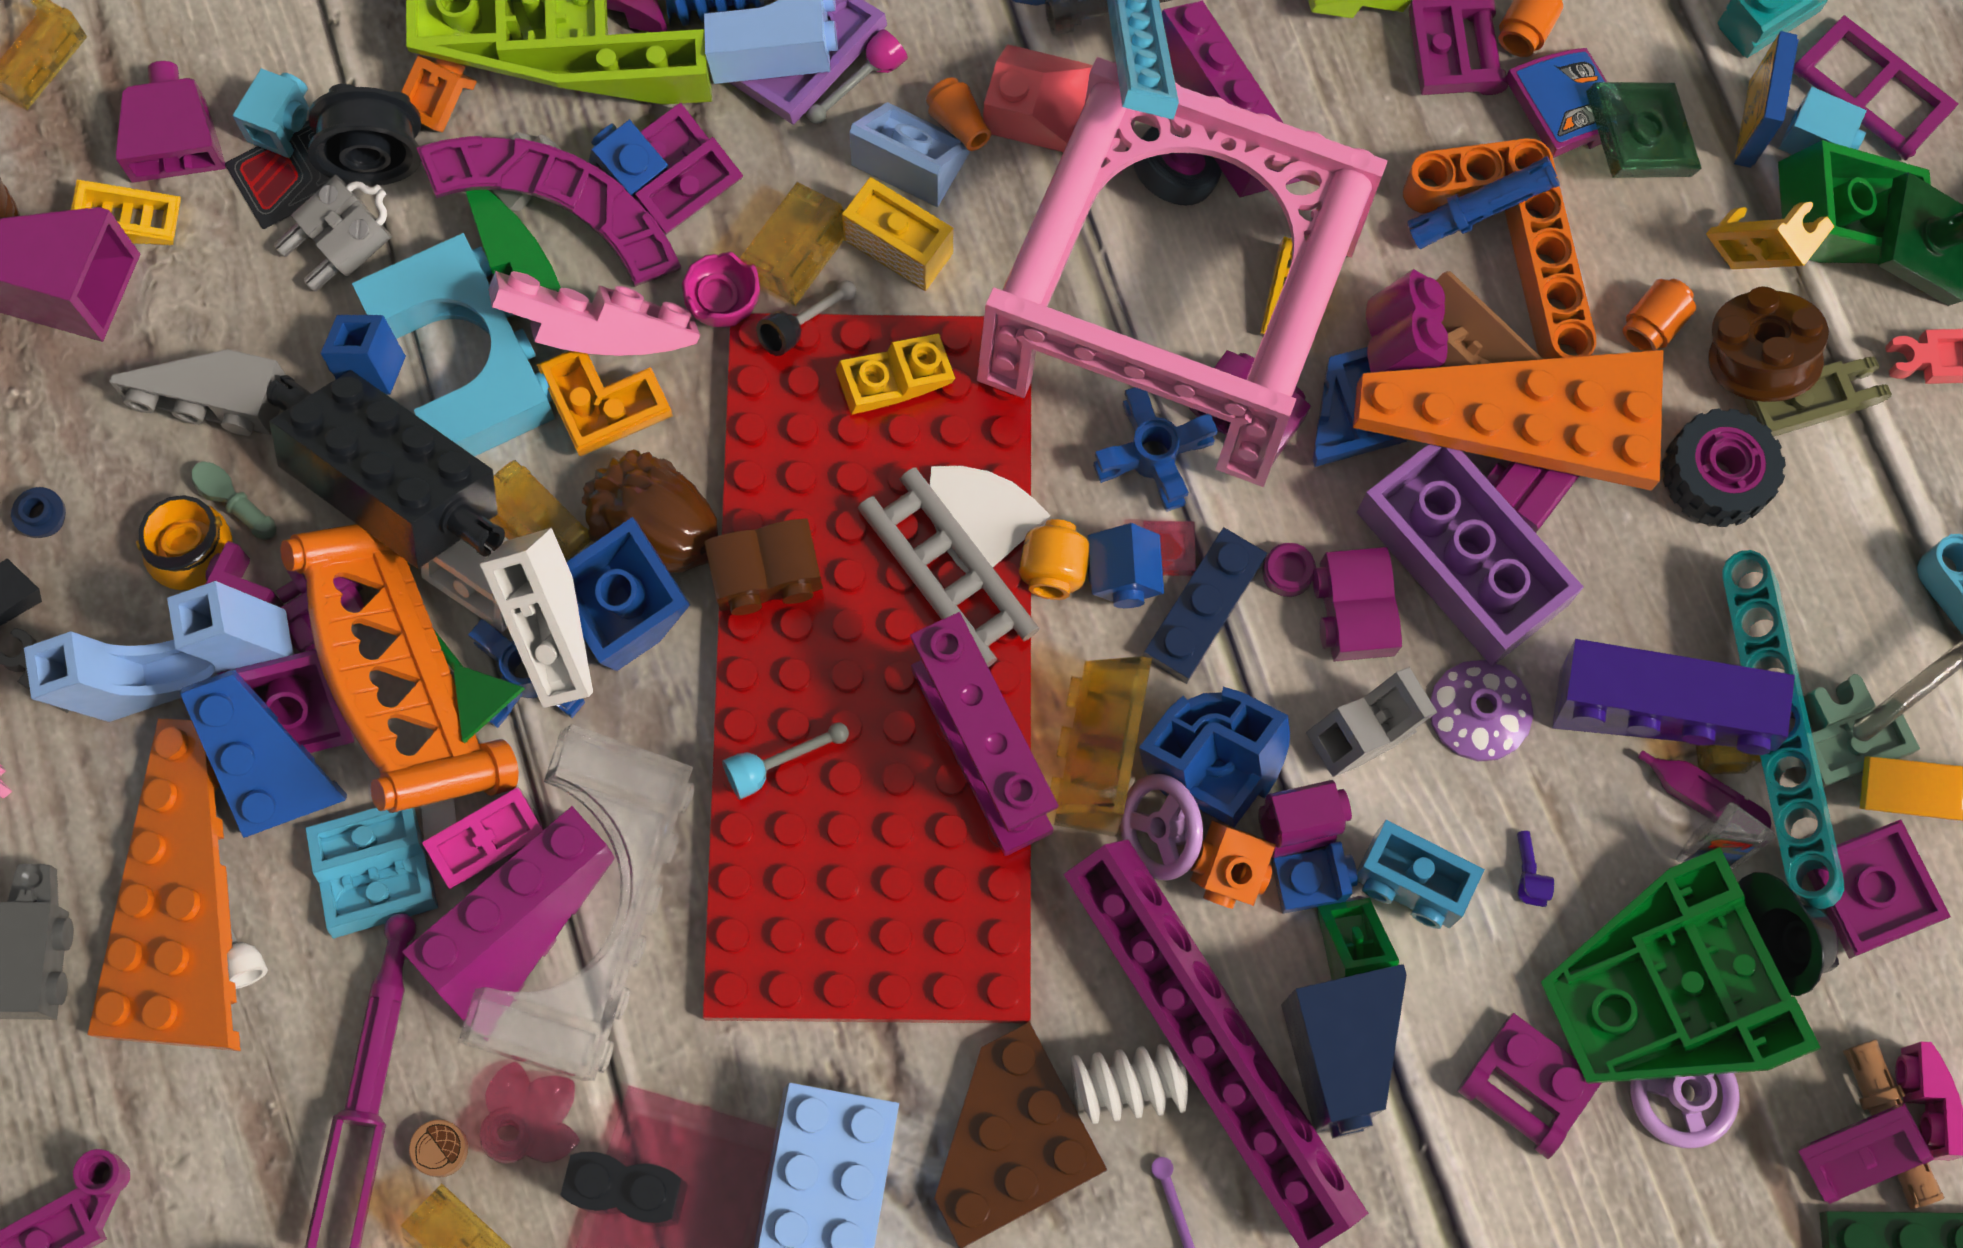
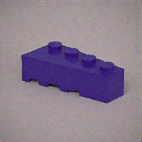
M1575 639L1560 669L1552 729L1681 741L1694 745L1736 747L1737 750L1743 753L1764 755L1770 753V751H1776L1788 738L1795 675Z

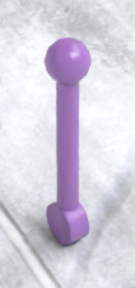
M1159 1157L1152 1163L1151 1173L1162 1183L1183 1248H1195L1171 1179L1174 1169L1173 1164L1168 1158Z

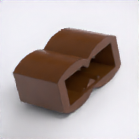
M808 519L782 521L757 530L727 533L704 541L715 596L720 611L730 610L733 615H747L759 611L762 608V603L782 599L785 604H797L811 599L814 596L813 592L823 589Z

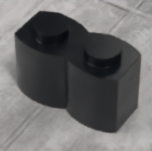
M579 1152L570 1155L560 1195L569 1203L590 1213L613 1215L622 1212L642 1224L666 1227L679 1223L688 1184L674 1172L658 1165L635 1164L626 1166L617 1159L603 1153Z

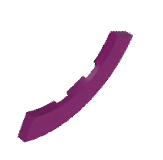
M482 136L441 140L417 147V152L436 198L471 190L496 189L532 195L554 203L587 223L606 241L625 267L634 287L679 271L682 268L670 242L650 213L646 212L641 204L619 182L598 167L571 153L550 145L515 138L514 140L496 137L482 138Z

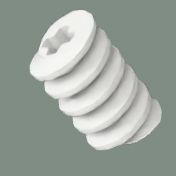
M1159 1044L1157 1046L1154 1061H1152L1144 1046L1137 1047L1132 1064H1130L1122 1049L1115 1050L1111 1067L1108 1066L1100 1052L1092 1054L1088 1070L1079 1055L1071 1057V1074L1077 1113L1079 1115V1111L1085 1109L1092 1124H1098L1101 1107H1107L1114 1122L1120 1121L1123 1104H1129L1136 1119L1142 1118L1145 1101H1151L1158 1116L1164 1115L1168 1098L1173 1099L1180 1113L1186 1112L1188 1102L1186 1068L1177 1054L1176 1058H1174L1166 1044Z

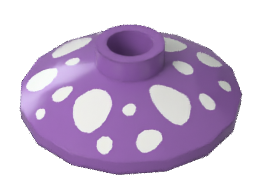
M1486 660L1465 661L1447 670L1433 687L1430 698L1437 711L1430 718L1431 726L1441 743L1458 756L1477 762L1499 760L1516 751L1528 736L1534 716L1531 696L1521 679L1505 666L1495 664L1492 667ZM1486 698L1490 700L1493 704V712H1481L1476 704L1477 699Z

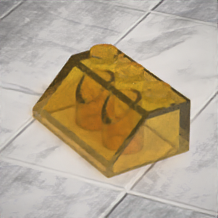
M1140 656L1085 661L1082 677L1071 676L1066 707L1076 708L1073 726H1062L1056 757L1065 758L1066 763L1063 778L1052 776L1050 789L1059 805L1054 825L1113 837L1117 836L1124 815L1152 658Z

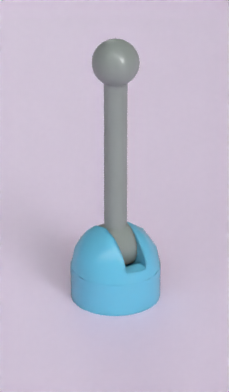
M834 723L829 727L828 732L765 760H762L757 755L745 752L722 760L723 768L736 797L740 800L762 788L766 780L767 770L830 742L841 744L847 740L849 730L843 723Z

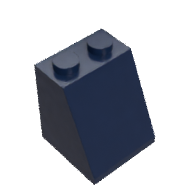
M1404 964L1296 988L1281 1004L1312 1125L1316 1132L1330 1130L1332 1139L1361 1133L1365 1128L1373 1126L1372 1117L1386 1110L1407 976Z

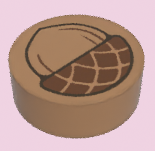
M446 1120L426 1122L415 1131L409 1145L410 1158L414 1166L426 1175L437 1178L450 1176L457 1172L466 1161L468 1155L466 1135L458 1126Z

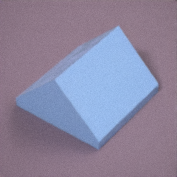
M888 102L852 123L849 132L852 166L936 207L941 203L970 153L964 144L949 131Z

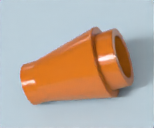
M950 77L938 82L929 91L926 103L929 106L928 113L930 117L960 140L967 150L975 151L989 141L991 131L984 122L968 84L959 82L957 78Z

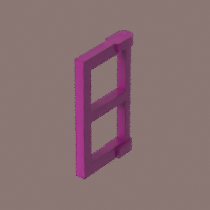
M1845 15L1800 60L1795 62L1793 69L1795 75L1799 78H1804L1815 88L1867 110L1861 124L1898 152L1897 155L1905 161L1916 154V150L1959 104ZM1843 37L1884 68L1856 98L1815 67ZM1893 77H1896L1935 108L1907 139L1866 107Z

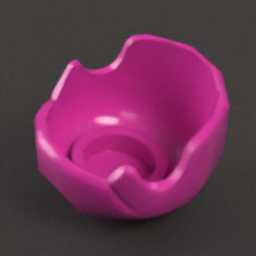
M733 252L705 255L689 266L683 279L682 292L685 306L697 320L710 327H732L751 315L759 299L760 285L755 265L746 264Z

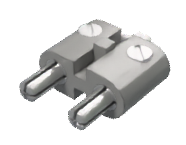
M335 174L291 214L296 224L274 243V247L279 254L287 257L308 237L315 241L316 246L327 257L304 278L305 284L315 292L339 271L348 277L392 238L382 225L387 217V210L383 205V198L387 194L378 184L374 187H368L363 182L355 181L347 185ZM354 189H360L369 195L376 194L375 205L379 211L378 218L368 211L365 204L353 192Z

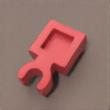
M1963 329L1925 330L1919 337V342L1909 336H1898L1885 346L1886 352H1900L1907 359V363L1899 362L1894 364L1889 370L1890 377L1903 379L1911 376L1917 370H1923L1925 384L1963 383Z

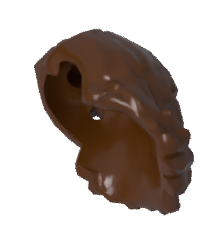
M633 449L627 451L621 459L612 456L608 467L596 469L595 478L585 483L582 504L587 506L585 519L589 526L588 535L590 540L598 541L633 517L669 572L683 573L709 563L704 541L718 536L717 518L707 500L697 490L696 486L681 472L676 471L670 461L664 458L658 459L652 456L650 452L640 454V451Z

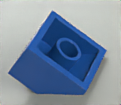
M633 517L567 561L573 577L583 638L598 662L615 671L620 670L658 644L690 606Z

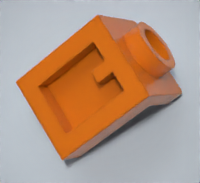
M417 55L401 92L409 96L410 102L418 109L423 125L435 131L443 132L463 88L474 90L477 81L463 74L466 65Z

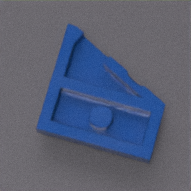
M1368 347L1329 357L1312 459L1314 467L1405 443L1408 440L1353 428L1357 383L1363 373H1371L1368 362Z

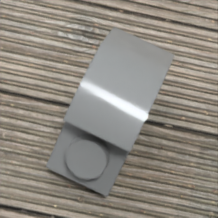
M1408 667L1394 673L1365 697L1336 708L1309 729L1306 734L1332 777H1335L1367 763L1415 734L1417 732L1416 728L1435 715L1437 711L1412 670Z

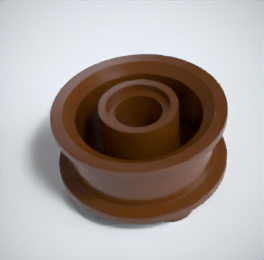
M1756 287L1748 293L1732 298L1717 311L1712 323L1713 342L1708 356L1710 371L1723 388L1745 399L1777 402L1797 397L1811 389L1822 374L1824 365L1823 351L1827 345L1829 335L1827 321L1815 305L1800 296L1776 291L1770 287Z

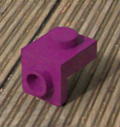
M227 541L222 552L215 554L209 562L206 570V584L217 581L270 604L282 607L284 604L271 589L242 579L249 565L250 558L238 544Z

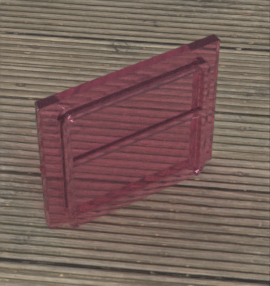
M628 1086L606 1155L617 1159L626 1166L635 1164L658 1165L669 1169L683 1179L688 1186L679 1223L672 1226L655 1227L642 1224L622 1212L613 1215H600L587 1211L576 1248H751L762 1208L776 1129L714 1111L709 1106L700 1107Z

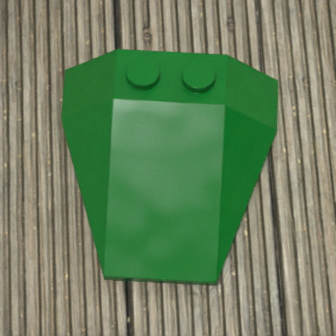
M1720 847L1669 868L1541 981L1587 1084L1768 1071L1821 1049L1796 997H1791L1745 905V896Z

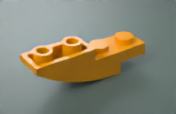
M1864 756L1859 809L1963 821V766Z

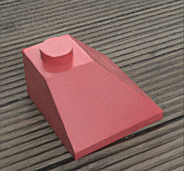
M1007 44L996 61L984 101L983 119L986 126L990 129L991 135L1064 152L1084 108L1089 74L1093 65Z

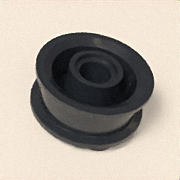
M336 84L330 87L328 93L320 96L311 105L308 120L311 129L316 135L309 142L308 157L314 168L323 175L332 178L336 174L347 184L358 181L363 182L367 186H376L377 184L387 185L404 180L419 168L421 164V159L417 152L419 145L414 139L421 129V116L406 94L370 87H355L350 84Z

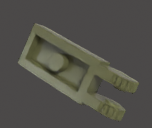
M1870 356L1845 364L1839 361L1823 366L1822 374L1816 384L1805 393L1792 399L1777 402L1743 399L1749 413L1756 417L1757 421L1763 426L1766 424L1772 430V436L1775 437L1854 413L1856 410L1859 411L1878 405L1888 400L1892 393L1887 384L1876 385L1857 392L1854 391L1851 381L1868 377L1880 367L1876 357Z

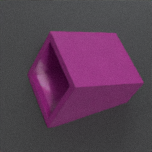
M101 207L0 218V313L103 342L141 254L110 210Z

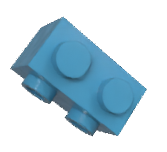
M1385 820L1376 831L1357 869L1358 882L1364 885L1362 891L1371 898L1386 904H1391L1394 900L1412 909L1411 916L1420 923L1435 929H1441L1442 925L1450 929L1463 917L1485 869Z

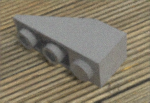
M229 349L114 374L109 381L124 399L123 403L134 410L153 413L155 408L172 412L173 416L182 421L197 425L202 424L203 420L221 423L224 429L243 436H250L252 431L271 435L269 420L278 415L280 408L268 402L267 390L275 379L287 387V385L280 381V376L286 374L276 360Z

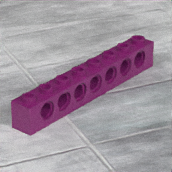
M1127 839L1105 844L1063 875L1299 1248H1319L1350 1229L1368 1215V1211L1130 841Z

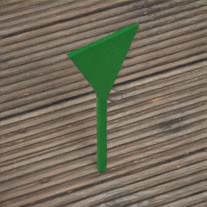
M435 631L447 664L454 671L462 741L466 743L525 688L463 667Z

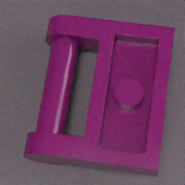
M1411 0L1408 12L1421 95L1464 92L1496 95L1508 88L1506 71L1500 68L1493 18L1496 16L1495 0ZM1463 19H1468L1474 23L1481 69L1471 70Z
M1512 1013L1464 1078L1457 1092L1469 1101H1472L1474 1098L1533 1141L1535 1143L1534 1150L1546 1159H1550L1561 1146L1568 1131L1602 1083L1587 1084L1578 1062L1573 1056L1515 1013ZM1493 1070L1555 1115L1550 1124L1547 1126L1491 1084L1488 1079Z

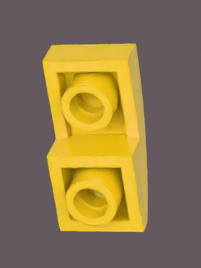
M939 334L892 342L887 352L840 360L835 369L851 415L886 407L924 395L953 383L955 379Z

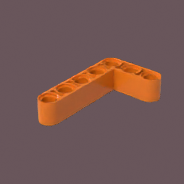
M1528 138L1428 151L1420 154L1414 160L1403 187V198L1412 210L1419 213H1428L1448 203L1447 198L1458 194L1461 197L1474 192L1489 183L1519 171L1517 166L1528 167L1530 164L1548 156L1556 172L1553 156L1550 149L1543 142ZM1468 172L1479 173L1486 180H1477ZM1420 179L1433 180L1438 186L1430 187L1425 185ZM1558 186L1504 210L1537 352L1543 359L1591 356L1596 347L1593 321L1561 189ZM1527 210L1538 211L1544 218L1533 217ZM1537 254L1550 256L1555 264L1542 261ZM1548 299L1561 301L1566 309L1553 307ZM1558 344L1571 346L1577 355L1564 353Z

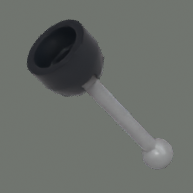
M847 280L840 282L834 293L797 316L787 314L784 311H777L764 317L756 326L757 337L761 345L774 356H781L795 347L801 338V325L841 299L847 301L854 298L856 294L855 285Z

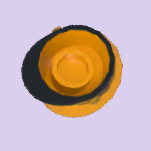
M186 495L173 496L156 503L144 515L139 526V540L136 541L138 550L142 551L143 564L154 580L170 589L188 590L206 584V570L209 562L215 554L222 552L227 541L232 542V534L224 517L212 506L206 505L198 498Z

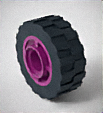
M1720 408L1711 409L1706 414L1702 412L1696 415L1668 445L1665 451L1667 456L1662 461V470H1664L1665 474L1663 482L1671 493L1669 497L1674 504L1677 503L1683 509L1682 512L1687 516H1693L1699 519L1698 522L1706 525L1711 523L1716 524L1717 527H1727L1729 524L1737 526L1745 523L1750 517L1756 516L1779 492L1777 489L1783 484L1785 478L1783 468L1786 466L1785 457H1782L1780 451L1782 446L1779 440H1775L1772 436V430L1766 424L1763 426L1759 423L1757 418L1751 414L1745 415L1739 413V410L1731 408L1728 411H1723ZM1716 461L1723 463L1731 474L1723 472L1718 467Z

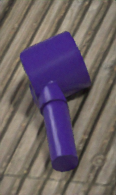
M1520 831L1517 833L1522 860V875L1518 885V898L1526 904L1546 907L1547 901H1550L1553 897L1554 878L1536 874L1537 863L1535 862L1530 831Z

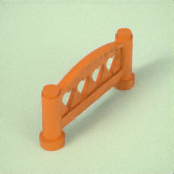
M357 524L293 534L290 539L283 540L280 552L284 567L288 571L304 573L307 580V601L313 640L330 692L354 737L380 772V778L373 779L371 782V797L375 807L379 811L387 810L390 813L481 791L492 796L515 789L519 777L518 764L511 746L505 740L498 739L479 744L476 735H473L466 743L462 741L455 682L414 581L408 561ZM344 577L378 589L379 592L360 612L352 613L343 608L341 604L343 593L336 589L333 579ZM357 623L395 635L397 639L378 659L369 660L361 655L359 651L361 640L354 636L351 626ZM371 671H381L414 682L415 686L397 706L385 707L378 701L377 692L379 688L371 682L369 674ZM398 718L431 729L434 733L416 754L406 756L397 750L395 742L398 736L390 731L388 720Z

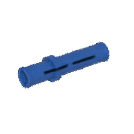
M1546 156L1530 164V166L1489 183L1474 192L1461 197L1458 194L1447 198L1448 203L1431 212L1408 220V226L1411 229L1410 232L1416 245L1421 250L1437 242V240L1461 231L1462 234L1473 230L1472 225L1483 219L1509 209L1542 192L1560 186L1551 161Z

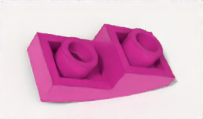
M1921 1041L1901 1048V1055L1897 1058L1895 1066L1897 1085H1901L1905 1094L1903 1097L1904 1103L1925 1104V1112L1920 1119V1133L1934 1160L1950 1161L1963 1158V1106L1953 1078L1943 1058L1932 1042Z

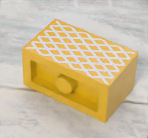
M871 176L842 213L844 241L924 291L928 289L953 254V227Z

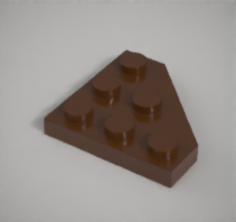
M1030 1022L982 1046L934 1197L958 1248H965L1107 1171L1101 1156Z

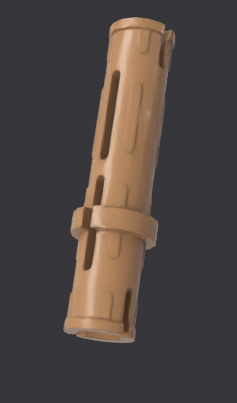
M1877 1039L1843 1050L1863 1096L1859 1098L1863 1110L1868 1109L1872 1116L1903 1102L1901 1097L1905 1096L1901 1085H1895L1883 1059L1884 1057ZM1928 1163L1897 1175L1910 1209L1927 1206L1945 1198Z

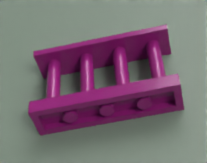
M961 613L953 614L910 634V638L921 658V661L911 665V671L1004 856L1010 855L1053 834L1054 829L1046 814L1057 809L1059 805Z

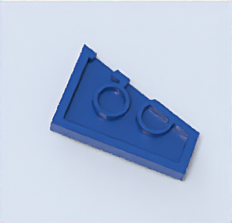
M235 669L181 689L180 695L243 838L346 800L347 793L335 780L332 781L315 763V758L302 744L299 745L277 721L278 717Z

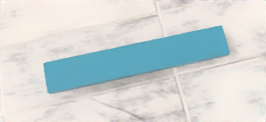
M1107 0L1122 107L1174 120L1179 100L1159 0Z

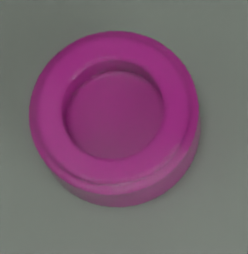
M1283 543L1274 547L1268 553L1262 570L1263 579L1267 587L1277 595L1283 597L1298 596L1310 587L1316 563L1312 554L1305 547L1296 543Z

